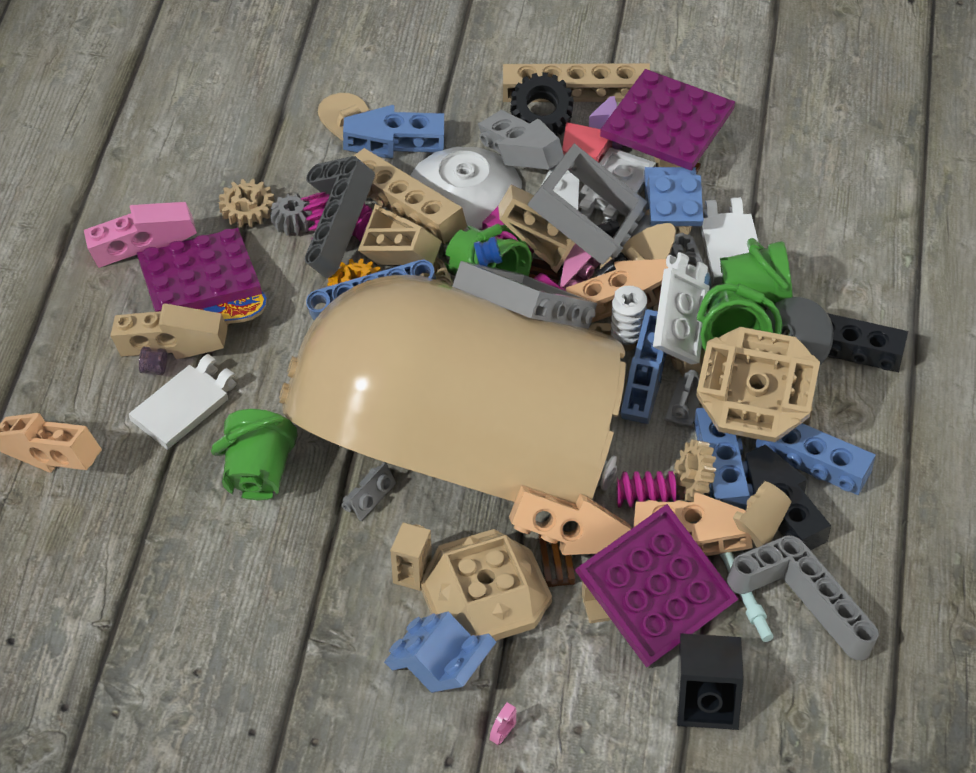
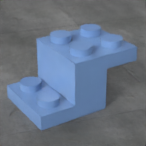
M645 167L644 186L645 200L647 201L645 209L646 212L649 209L650 226L663 223H671L674 226H702L701 175H696V167L692 171L683 167Z
M449 611L440 614L433 613L427 617H417L409 623L406 628L408 632L402 639H399L391 646L389 650L391 654L384 663L391 670L408 668L431 693L460 688L466 684L496 641L489 633L471 636Z

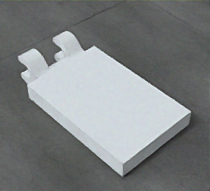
M611 147L600 161L603 167L638 195H640L645 187V167H656V162ZM584 185L579 192V200H581L579 208H582L581 213L588 219L591 217L594 208L603 211L605 219L602 224L607 223L609 219L615 221L618 214H622L587 185Z
M741 197L731 198L732 207H729L730 213L718 214L716 200H705V218H703V225L700 226L713 284H719L723 281L720 258L749 252L747 247L748 239L754 238L758 241L752 215L743 214Z
M679 252L677 258L668 255L666 259V266L668 268L664 269L653 347L692 365L700 361L702 322H699L696 318L701 302L710 288L709 285L704 283L708 267L701 262H697L696 267L688 264L689 257Z
M206 354L202 357L196 368L188 365L129 413L130 421L168 450L228 401L226 392L232 390L237 385L232 379L235 374L226 368L220 372L217 380H215L211 376L218 371V368L213 365L216 359Z

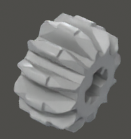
M287 193L285 198L278 197L277 202L272 203L270 215L271 222L277 231H284L287 236L290 233H295L298 236L299 231L307 232L308 227L313 225V221H306V218L312 212L303 210L305 206L310 204L309 201H301L302 197L298 193L295 196H290Z

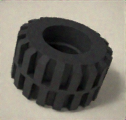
M542 72V76L534 73L531 79L526 76L522 79V84L518 82L515 86V91H513L511 97L510 113L528 123L539 119L556 136L557 133L562 135L565 132L566 123H570L574 104V99L571 97L572 91L570 87L566 88V82L563 79L559 82L558 76L554 74L551 78L548 77V73ZM537 99H545L550 101L556 107V110L549 115L540 116L531 112L528 104Z

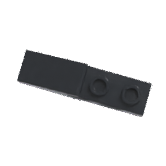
M767 445L746 453L745 461L748 466L746 481L747 484H752L753 495L756 494L758 488L766 481L782 490L792 501L778 528L783 537L795 536L799 538L810 551L827 543L831 524L805 494L806 477Z

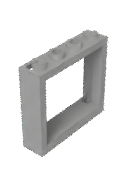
M574 143L527 205L603 265L609 257L614 259L622 251L623 246L631 237V233L638 226V222L645 215L642 210L647 201ZM567 170L626 217L613 238L553 191Z
M465 261L460 262L452 286L531 319L556 322L589 329L592 318L595 317L597 306L596 302L521 273Z

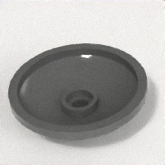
M790 297L776 302L775 306L780 311L782 319L781 334L783 335L785 330L790 329L788 336L796 337L810 354L820 361L821 365L831 350L834 335L832 322L827 312L816 302L803 297ZM768 308L765 312L772 322V329L774 333L775 319L773 313Z

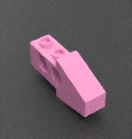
M186 202L130 205V214L84 230L87 248L98 268L137 255V252H142L149 247L161 248L169 246L174 241L182 242L197 233L192 214Z

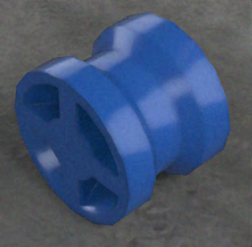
M495 237L489 238L484 243L480 241L474 242L480 265L488 266L492 262L496 264L502 263L500 249Z

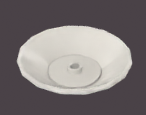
M453 147L435 152L419 162L410 175L461 206L467 226H472L479 230L482 229V222L497 208L510 185L522 189V180L514 166L505 165L502 156L498 153L479 147Z

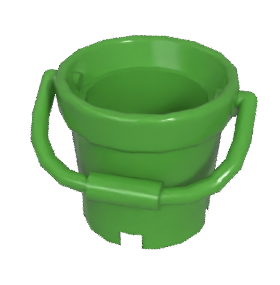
M495 224L483 231L472 226H467L470 229L467 232L459 230L450 240L445 255L449 256L450 260L449 264L445 262L444 264L448 273L454 276L457 274L461 261L479 264L474 242L480 241L484 243L491 237H495L497 240L502 263L496 264L492 262L488 264V267L529 276L533 261L527 243L517 237L506 225ZM506 231L514 235L517 240L512 238L502 239L497 237V235Z
M750 238L747 241L749 252L720 258L723 284H741L763 293L764 297L774 304L780 300L793 297L788 255L783 241L771 243L768 245V248H764L756 239ZM763 303L758 304L762 308H768Z
M727 283L717 285L706 293L696 318L699 322H702L700 335L703 349L706 351L709 340L716 337L719 338L739 327L773 333L771 320L764 309L758 305L761 303L766 305L774 315V333L781 334L782 319L780 311L761 292L741 284L733 285Z
M243 409L229 414L224 421V436L217 440L211 449L213 456L225 455L222 478L223 487L231 494L234 493V488L241 490V498L249 500L271 499L273 491L278 494L288 454L294 448L298 437L297 427L284 416L267 410Z

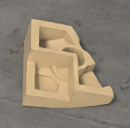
M764 481L756 494L747 500L746 512L741 513L737 511L733 519L740 531L750 534L755 546L758 548L772 541L792 501L778 487Z

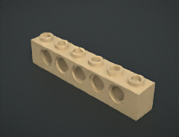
M650 63L503 64V102H511L515 86L518 82L522 84L524 77L527 76L531 79L534 73L542 76V72L548 73V77L551 78L553 74L558 76L559 82L563 79L566 82V88L570 87L572 91L571 97H573L574 102H605L611 96H615L616 102H621L644 69L650 70ZM537 99V100H534V101H532V102H550V101L545 100V99Z
M365 148L353 155L375 172L367 198L370 197L382 208L385 207L397 216L423 227L441 240L443 244L451 240L459 230L467 228L461 206Z

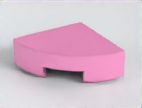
M508 702L504 705L492 727L490 741L497 745L501 744L516 725V707Z

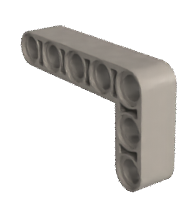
M784 536L735 557L726 580L733 592L738 594L749 593L783 578L849 657L855 660H865L869 657L879 636L878 629L799 538Z

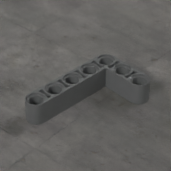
M356 156L316 164L310 169L306 177V181L320 193L326 192V194H330L305 255V262L325 278L334 275L341 264L375 177V172Z

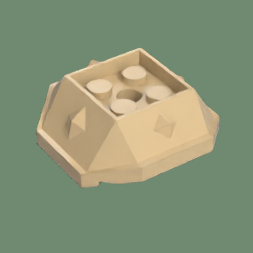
M739 327L707 342L696 396L718 432L777 442L810 418L820 361L814 355H811L796 337ZM760 384L764 388L754 389L751 385Z
M495 529L439 545L421 582V591L431 614L449 611L471 636L489 633L495 641L535 629L552 603L551 592L532 550Z

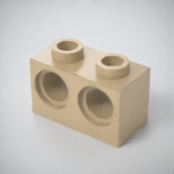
M403 522L390 550L393 583L421 591V582L432 561L431 530L421 525H411Z

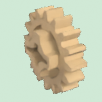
M241 179V184L239 185L232 182V188L225 187L223 189L224 194L219 195L220 202L218 203L223 219L229 218V224L231 225L238 222L239 227H242L244 223H248L249 227H253V222L263 224L262 218H270L272 203H275L271 188H265L264 182L255 184V179H252L250 183H246L244 179Z
M691 439L690 443H685V450H680L681 458L680 460L676 459L674 474L677 475L676 486H678L676 494L680 495V500L694 502V492L703 495L710 492L709 483H713L715 478L714 472L716 468L713 467V463L716 457L712 456L714 449L709 447V442Z

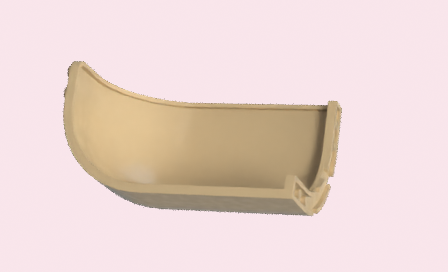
M415 275L380 277L361 283L342 293L318 315L303 339L297 358L292 356L287 370V376L290 377L289 383H283L279 403H282L283 414L299 427L327 441L368 457L513 502L516 500L521 485L574 504H576L579 494L593 499L614 432L609 431L612 416L617 417L619 414L626 363L620 361V358L625 356L624 347L611 335L592 329L531 319L488 300L454 288L452 284Z

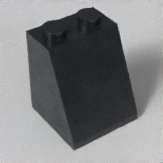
M680 633L677 726L739 730L744 681L741 637Z

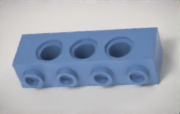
M696 408L694 427L697 440L709 442V447L714 449L712 456L716 457L713 463V467L716 468L714 472L715 478L713 483H709V497L746 510L747 500L753 495L752 484H747L746 481L748 466L747 462L741 459L743 454L742 440L734 434L718 432L705 409Z
M803 423L777 442L757 439L755 447L756 449L767 445L795 469L856 495L860 494L873 470L876 454Z

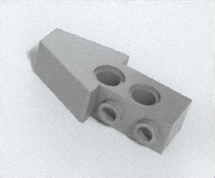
M501 109L478 123L481 132L480 140L486 147H490L501 154L505 165L551 169L564 156L559 138L539 119L528 123Z

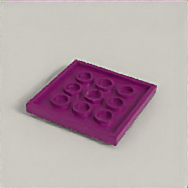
M644 69L602 126L600 137L692 171L734 110L735 101Z
M238 228L225 229L209 235H199L196 238L182 242L174 241L169 246L161 248L149 247L142 252H137L138 261L155 312L161 311L163 304L203 309L262 294L261 285Z
M668 504L575 569L578 576L646 668L680 643V633L693 634L738 600L737 596Z

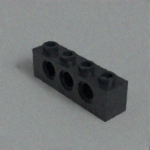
M827 313L831 319L834 333L832 347L827 357L899 373L909 331Z

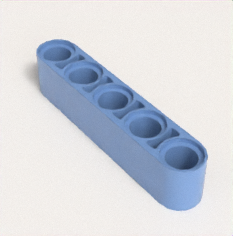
M427 260L414 261L315 290L307 296L306 305L312 319L315 320L333 300L361 283L385 276H419L422 273L429 274L428 278L436 279L435 270L432 263ZM319 303L326 304L322 309H314Z

